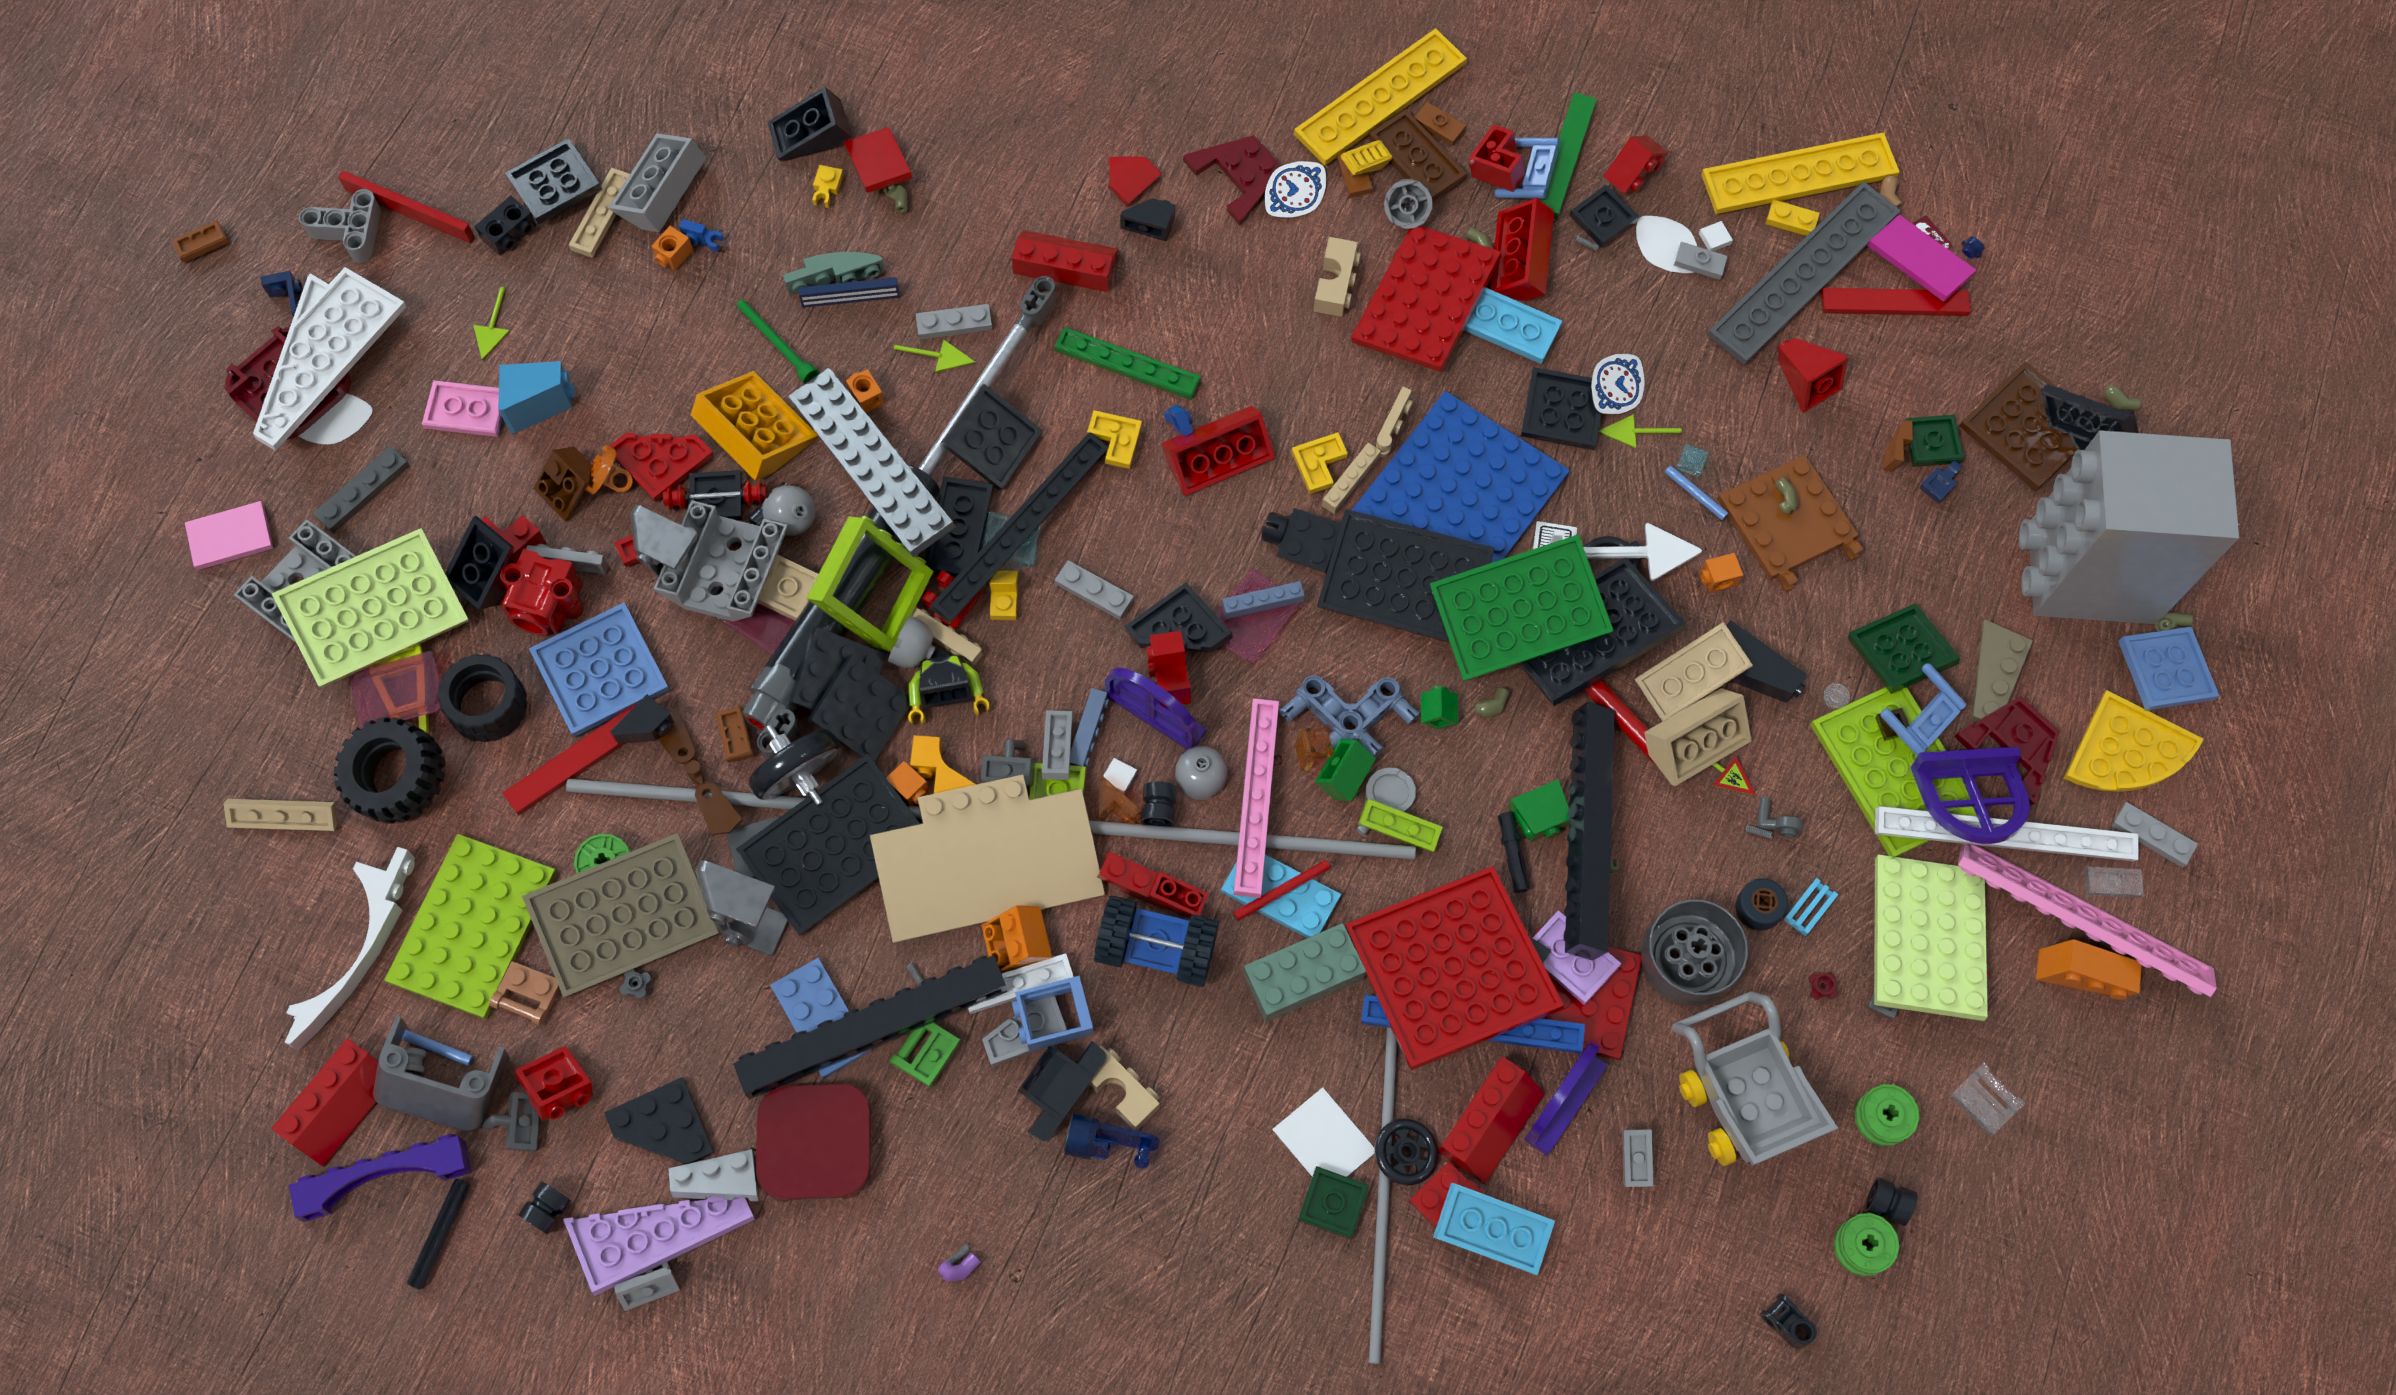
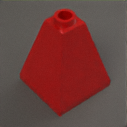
M1797 338L1791 341L1785 340L1779 345L1778 361L1803 413L1843 389L1848 360L1846 355Z

